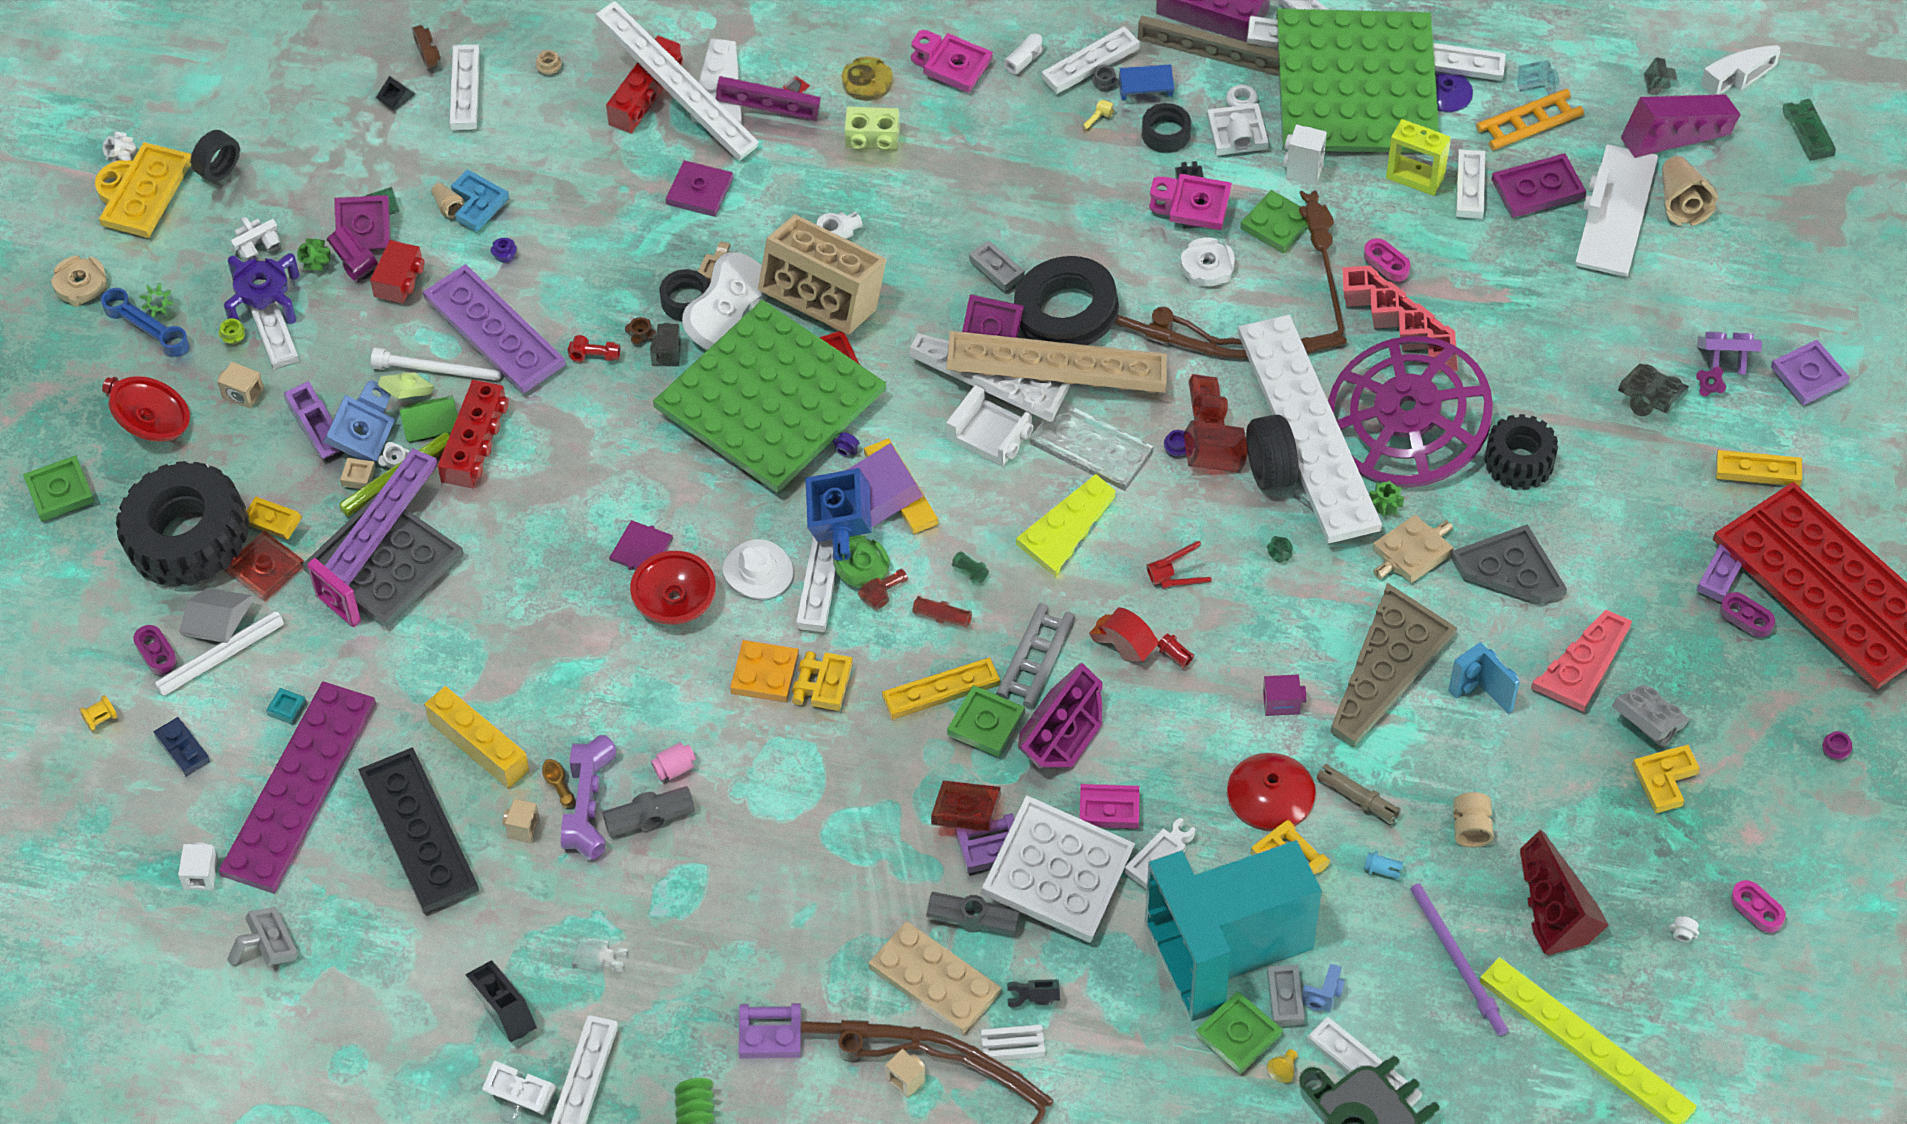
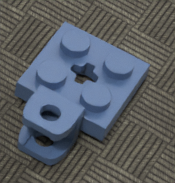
M373 380L365 385L357 400L345 395L323 442L357 459L374 461L376 463L395 421L394 418L383 413L391 395L380 388L378 383ZM372 391H379L381 393V397L374 396L372 394ZM358 426L362 427V432L365 435L357 434L354 429Z

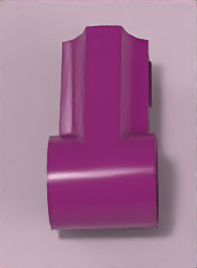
M346 225L338 228L327 237L326 240L343 261V268L353 281H358L377 267L378 262L373 253L368 248L361 246Z

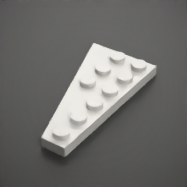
M918 333L910 346V357L972 386L977 385L983 388L985 392L1049 422H1052L1071 385L1059 381H1038L1030 378H1010L1009 376L1002 375L987 376L981 373H959L954 370H946L949 341Z

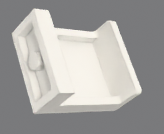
M975 385L946 422V439L1003 467L1009 458L1013 459L1016 456L1023 439L1027 440L1030 437L1034 427L1032 425V413L1026 411L1020 417L985 400L984 389Z

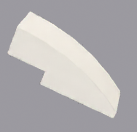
M1777 45L1758 47L1720 59L1704 69L1701 87L1711 95L1722 94L1733 85L1742 91L1777 66L1781 48Z

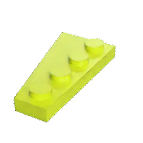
M1095 474L1016 538V545L1056 578L1061 571V566L1066 560L1070 559L1075 547L1089 533V528L1094 522L1098 521L1115 498V490Z

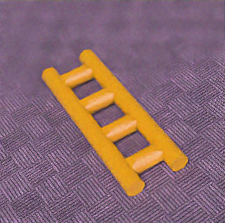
M1566 88L1476 123V129L1479 133L1486 130L1490 132L1494 139L1489 141V147L1494 151L1584 115V110L1581 106L1573 109L1570 107L1566 99L1570 98L1571 94L1569 89ZM1556 104L1562 113L1549 117L1543 108ZM1533 112L1539 122L1527 126L1521 117ZM1510 121L1517 131L1504 135L1498 126Z

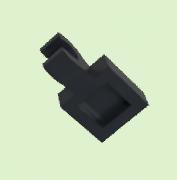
M1059 979L1028 980V983L1015 981L1007 983V991H1017L1019 993L1017 998H1008L1009 1007H1019L1026 999L1039 1005H1049L1054 1001H1060Z

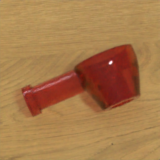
M900 568L896 573L882 580L881 578H875L866 583L858 591L857 595L865 604L878 610L889 602L887 590L899 583L906 582L908 580L907 574Z

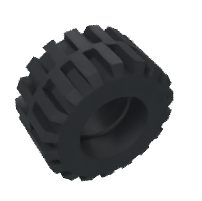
M1519 414V417L1510 415L1507 416V420L1500 419L1497 425H1493L1488 436L1485 453L1487 471L1492 472L1491 477L1495 481L1499 479L1501 480V485L1505 487L1507 484L1511 485V489L1517 490L1518 487H1522L1523 490H1529L1530 486L1534 488L1540 486L1541 481L1545 483L1549 479V475H1552L1558 450L1557 436H1554L1555 431L1552 427L1547 428L1545 421L1539 422L1537 417L1532 415L1530 418L1525 417V414ZM1523 449L1530 452L1531 454L1519 455L1512 452L1511 450Z

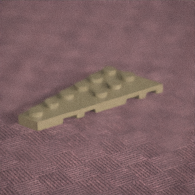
M1387 583L1381 602L1376 610V615L1357 659L1355 669L1348 682V687L1332 723L1331 733L1352 747H1355L1456 635L1457 627Z

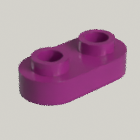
M1738 592L1728 593L1724 596L1720 612L1726 620L1755 637H1766L1771 634L1775 624V617L1770 610Z
M145 625L137 629L133 640L137 651L150 671L157 675H165L173 671L177 665V658L161 630L154 625Z

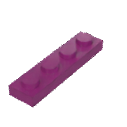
M723 76L718 78L715 98L717 101L816 122L821 97Z

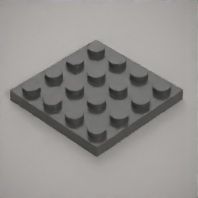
M379 492L302 564L305 572L309 574L307 563L314 558L324 566L327 564ZM405 509L349 584V587L353 589L358 609L385 628H388L464 554L463 549Z

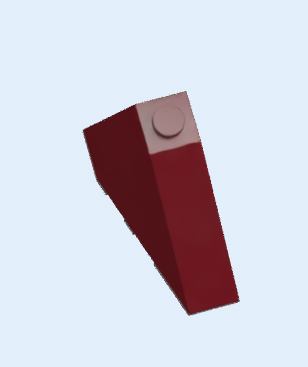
M1539 830L1520 848L1524 880L1528 882L1530 897L1527 898L1528 906L1533 909L1534 922L1531 923L1532 931L1543 953L1551 955L1588 945L1609 924L1596 901L1544 831Z

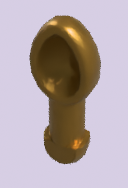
M547 759L542 766L543 777L549 785L555 787L562 806L571 808L575 804L574 794L570 793L565 783L566 773L564 768L556 760Z

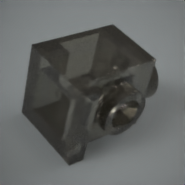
M670 323L658 324L657 335H652L650 345L652 366H679L681 350L679 324Z

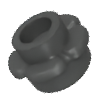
M1107 65L1099 66L1092 76L1093 84L1097 85L1100 89H1108L1115 86L1117 83L1115 70Z

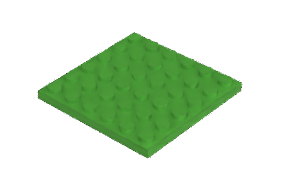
M1277 8L1276 25L1282 150H1285L1288 134L1293 135L1296 125L1327 132L1325 151L1389 152L1391 137L1401 119L1439 132L1431 12ZM1405 146L1401 148V153H1421Z
M761 300L653 400V406L772 490L779 493L886 390V382L764 300Z

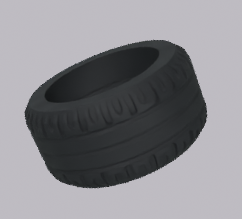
M1279 414L1252 419L1246 430V444L1250 467L1257 485L1263 490H1273L1293 485L1298 478L1299 464L1296 443L1289 422Z

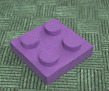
M1818 340L1773 360L1771 364L1773 371L1802 405L1808 404L1847 385L1850 379L1848 374Z

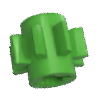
M306 238V243L299 246L297 257L301 263H304L303 269L322 271V266L329 263L331 252L327 246H324L325 240Z
M158 283L157 287L153 289L147 284L148 292L146 295L139 294L141 299L146 300V303L141 306L142 310L150 308L153 317L156 311H162L166 315V305H173V302L167 300L166 297L171 294V290L163 292L161 290V283ZM154 293L157 296L163 295L160 299L162 304L159 306L155 303H149L152 301L151 295Z
M1391 481L1381 484L1377 482L1375 491L1369 492L1376 511L1383 517L1390 514L1396 515L1397 507H1403L1404 497L1401 496L1402 488L1396 487Z

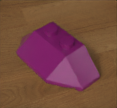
M1079 663L1048 692L1019 732L1018 749L1039 768L1072 767L1102 725V681L1083 663Z

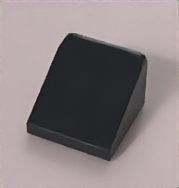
M389 76L376 98L396 111L415 95V92Z

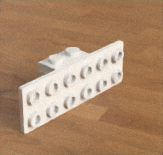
M1606 145L1598 175H1592L1588 191L1593 192L1592 196H1586L1583 211H1588L1575 262L1576 266L1625 277L1628 276L1658 159L1657 155L1649 154L1634 158L1627 148Z

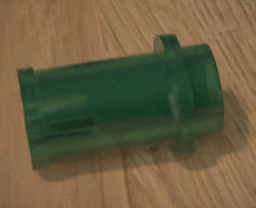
M962 551L958 552L952 560V567L970 577L972 583H982L988 576L989 570L986 568L985 563L976 562Z

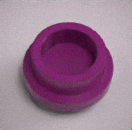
M1835 731L1824 738L1822 749L1828 757L1842 760L1851 754L1852 742L1847 734Z

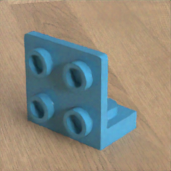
M1479 642L1454 660L1448 691L1455 698H1458L1463 693H1471L1479 685L1509 714L1514 710L1520 681L1512 669L1507 668L1499 661L1498 656L1493 650L1487 649Z

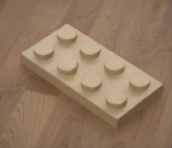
M908 921L900 927L868 963L871 971L963 1036L1001 994V987Z

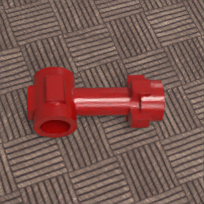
M577 335L573 338V341L569 342V358L575 362L583 361L585 355L604 356L607 361L619 360L620 344H615V342H606V345L589 344L588 338L583 335Z

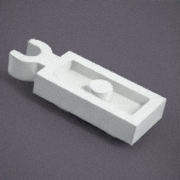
M1182 818L1177 819L1173 824V831L1169 833L1163 828L1125 866L1124 873L1147 890L1148 862L1181 850L1185 853L1186 845L1184 843L1193 840L1195 828H1190L1188 832H1181L1180 829L1183 827L1184 820Z

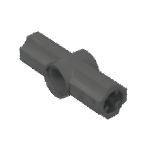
M684 786L658 795L654 792H644L637 795L632 800V803L605 810L602 813L607 832L612 837L638 828L644 831L658 829L668 819L694 812L695 806L689 788Z
M932 891L928 902L926 918L957 924L965 931L971 933L982 929L1015 936L1020 911L1008 906L988 903L978 895H969L963 898ZM968 912H977L979 915L971 916Z

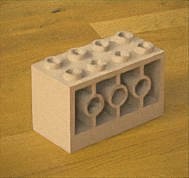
M794 214L766 238L758 290L838 331L850 335L877 309L886 258Z

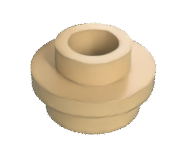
M551 50L541 52L536 59V68L543 74H554L562 66L561 58L556 52Z

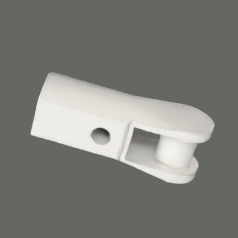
M1039 34L1029 35L1021 46L1004 60L1005 69L1011 74L1017 75L1033 59L1042 54V37Z

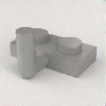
M276 907L248 911L245 920L252 934L238 936L227 958L230 964L236 965L239 963L245 947L258 945L267 966L293 962L296 960L298 952Z

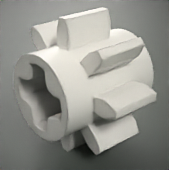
M115 132L114 137L108 136L103 143V153L107 156L106 160L112 162L119 160L131 161L136 153V145L132 141L133 138L127 137L126 133Z

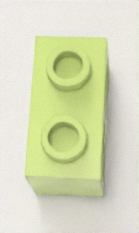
M847 107L845 122L846 148L898 149L899 108Z

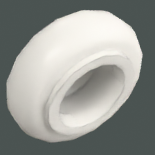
M1236 85L1227 92L1226 102L1229 107L1257 104L1258 95L1250 86ZM1237 97H1246L1247 100H1243V101H1242V100H1238V99H1236V98H1237Z

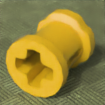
M106 695L101 696L100 701L87 708H79V712L91 732L96 730L95 726L110 718L113 720L117 718V714Z

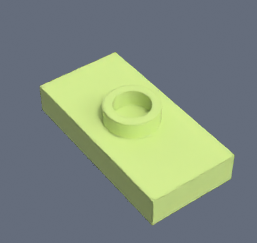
M415 372L381 376L378 383L380 388L396 399L430 395L434 388V385Z

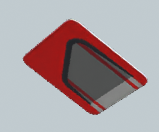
M795 76L783 86V89L803 93L810 85Z

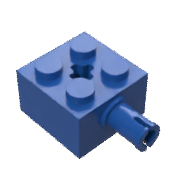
M860 468L805 478L807 528L817 542L832 540V557L834 560L843 561V554L845 560L850 559L849 537L872 533L870 486L868 480Z

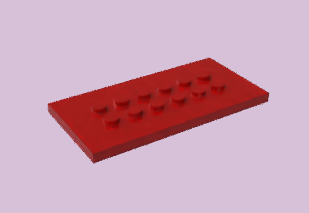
M1794 481L1715 532L1712 539L1715 543L1721 544L1730 552V556L1736 562L1739 561L1750 575L1876 690L1907 669V582Z

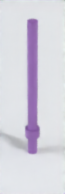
M1421 884L1413 885L1410 891L1479 1003L1477 1008L1483 1018H1488L1498 1036L1506 1034L1509 1029L1498 1013L1499 1007L1495 1000L1487 995Z

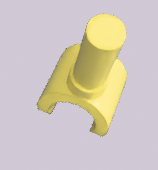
M1100 100L1096 106V111L1082 125L1083 128L1087 130L1101 115L1110 118L1114 113V108H1112L1114 104L1106 100Z

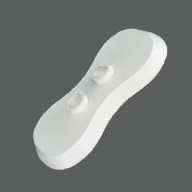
M728 252L717 259L708 289L700 297L690 302L683 312L682 324L684 330L695 343L708 350L761 300L765 301L769 297V295L758 290L762 267L759 262L739 252Z

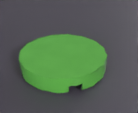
M857 535L849 537L850 559L845 560L843 554V561L833 559V565L836 573L849 585L862 589L873 588L883 581L888 572L890 560L886 550L879 542L874 539L870 541L865 539L866 536Z

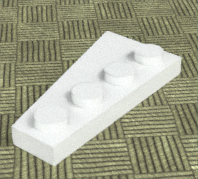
M710 39L699 84L714 99L716 98L719 76L738 79L736 41ZM718 101L742 125L741 106ZM691 115V122L699 123V122Z

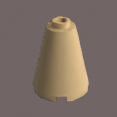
M1675 156L1665 161L1662 166L1665 211L1669 219L1683 226L1682 223H1690L1692 226L1707 220L1716 210L1715 204L1718 200V195L1715 188L1685 158Z

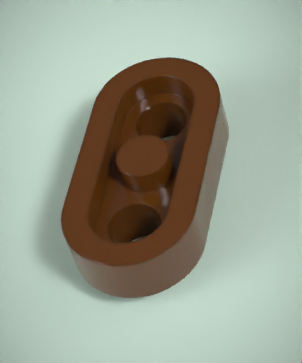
M422 24L412 27L413 37L426 69L437 67V61L441 60L437 46L431 45L433 39L429 28L424 29Z

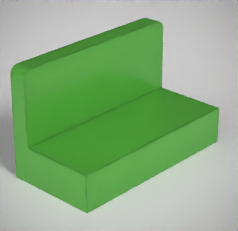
M453 395L399 407L408 442L438 436L443 433H451L458 416Z

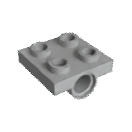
M1645 684L1618 696L1612 704L1614 709L1639 727L1643 734L1660 747L1667 745L1676 732L1683 729L1689 721V718L1682 714L1679 707L1669 704L1659 696L1657 690Z

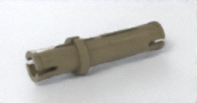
M1328 764L1322 767L1325 771L1320 769L1317 775L1318 781L1323 782L1362 806V810L1366 813L1372 812L1390 825L1395 822L1393 817L1398 818L1401 809L1381 798L1379 792L1366 789Z

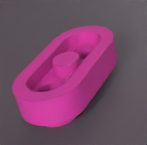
M1375 238L1365 244L1364 259L1387 279L1402 281L1409 276L1411 266L1409 259L1387 241Z
M1743 880L1734 886L1731 894L1733 906L1761 931L1772 933L1782 927L1786 916L1784 908L1753 881ZM1742 897H1747L1750 899V901L1746 902L1742 899ZM1764 917H1769L1773 921H1767Z

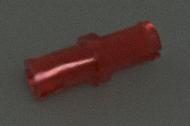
M917 596L913 604L912 611L914 614L934 618L937 623L943 624L947 622L967 629L972 619V611L950 606L947 601L936 602Z

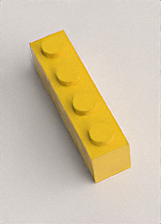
M444 686L424 703L428 722L507 789L530 771L526 752L447 686Z

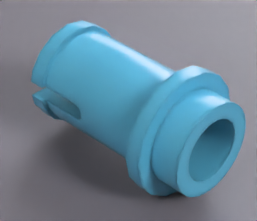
M1377 851L1374 854L1368 852L1364 865V870L1369 871L1368 874L1374 872L1394 878L1395 880L1399 879L1400 872L1389 869V867L1401 870L1403 861L1377 855Z

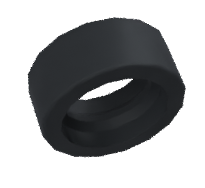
M1161 103L1147 109L1142 119L1141 136L1144 143L1150 149L1162 153L1179 151L1189 142L1191 118L1183 107L1173 103ZM1171 121L1178 124L1182 129L1175 134L1164 135L1155 132L1151 126L1157 122Z
M222 130L207 132L200 138L192 151L190 160L192 170L209 182L223 180L237 164L240 155L239 143ZM220 149L216 158L211 162L213 156Z
M690 269L677 270L668 274L662 280L659 287L661 307L665 314L672 319L682 321L683 312L689 304L675 302L670 299V295L675 290L690 287L697 289L702 295L708 289V280L698 271Z

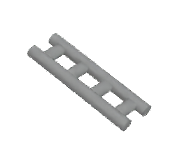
M1044 603L1038 604L996 692V695L1005 699L1009 692L1024 696L1023 705L1029 709L1034 707L1075 619V615L1071 612H1065L1062 619L1047 615L1049 607ZM1041 625L1057 630L1052 642L1036 637ZM1030 647L1046 652L1041 664L1025 659ZM1020 669L1036 674L1031 686L1015 682Z

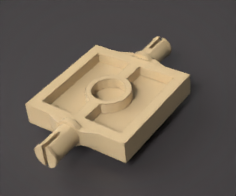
M1415 514L1373 543V551L1384 561L1382 565L1373 569L1374 575L1378 579H1382L1385 575L1394 571L1402 575L1410 583H1413L1451 556L1454 547L1443 539L1442 536L1453 530L1452 524L1445 520L1437 527L1432 528Z

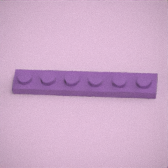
M412 448L325 567L349 586L438 465L437 459Z

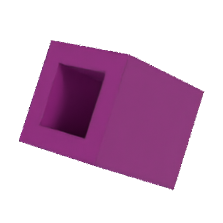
M1299 674L1264 676L1262 692L1265 716L1299 715L1301 703H1306L1305 685L1300 686Z

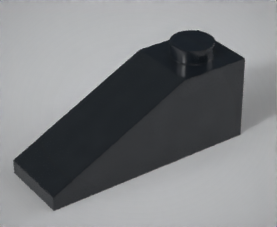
M492 960L465 974L493 1021L510 1043L525 1037L529 1032L537 1028L526 1000Z

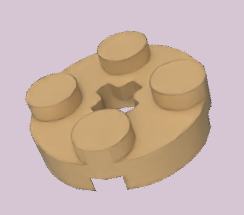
M72 256L64 259L55 267L51 283L55 294L61 300L69 302L71 306L79 307L106 291L107 276L104 267L94 257L88 256L89 259H80V256ZM79 277L80 279L85 278L81 282H75V278Z

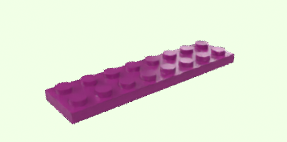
M322 681L219 868L220 876L273 894L275 893L376 705L375 697Z

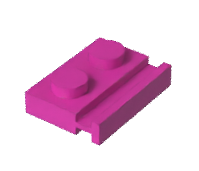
M1081 784L1079 819L1100 828L1139 829L1140 786Z

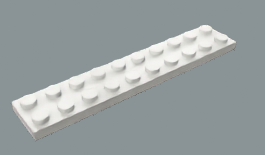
M1290 315L1238 326L1239 338L1272 415H1282L1290 424L1298 454V476L1327 543L1381 531L1382 523Z

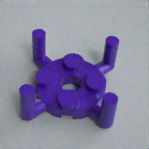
M288 253L278 261L265 258V261H257L255 258L243 262L234 255L228 258L235 295L224 303L227 319L239 320L236 307L242 302L261 310L276 301L282 306L286 323L293 324L296 322L292 301L284 295L288 290L285 269L287 268L290 279H297L299 277L294 254ZM258 279L266 280V282L261 285L253 284Z

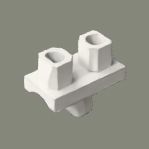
M244 216L240 218L242 227L234 230L237 237L231 240L233 255H239L244 262L259 257L255 246L263 243L268 252H272L280 247L277 224L274 219L261 225L259 219L250 222Z

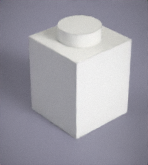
M203 842L183 844L178 873L183 890L213 891L218 857L213 845Z

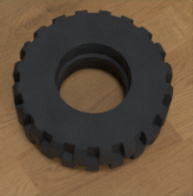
M180 461L174 465L165 464L158 467V470L152 473H146L142 476V480L131 486L128 496L124 497L119 509L121 512H118L116 517L118 540L138 573L143 577L150 578L154 583L162 585L167 583L168 586L181 587L182 584H187L188 586L199 584V581L210 580L216 577V574L222 569L226 570L231 565L233 558H237L243 548L242 543H245L249 532L247 529L249 515L233 481L227 475H223L222 471L213 466L207 467L205 463L193 462L192 464ZM188 512L204 513L198 524L191 530L175 536L162 535L165 527L174 518Z

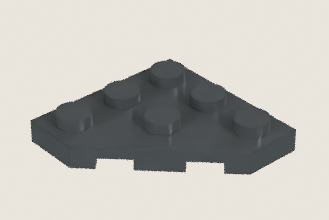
M1528 524L1451 552V559L1465 580L1538 604H1543L1566 595L1567 588Z

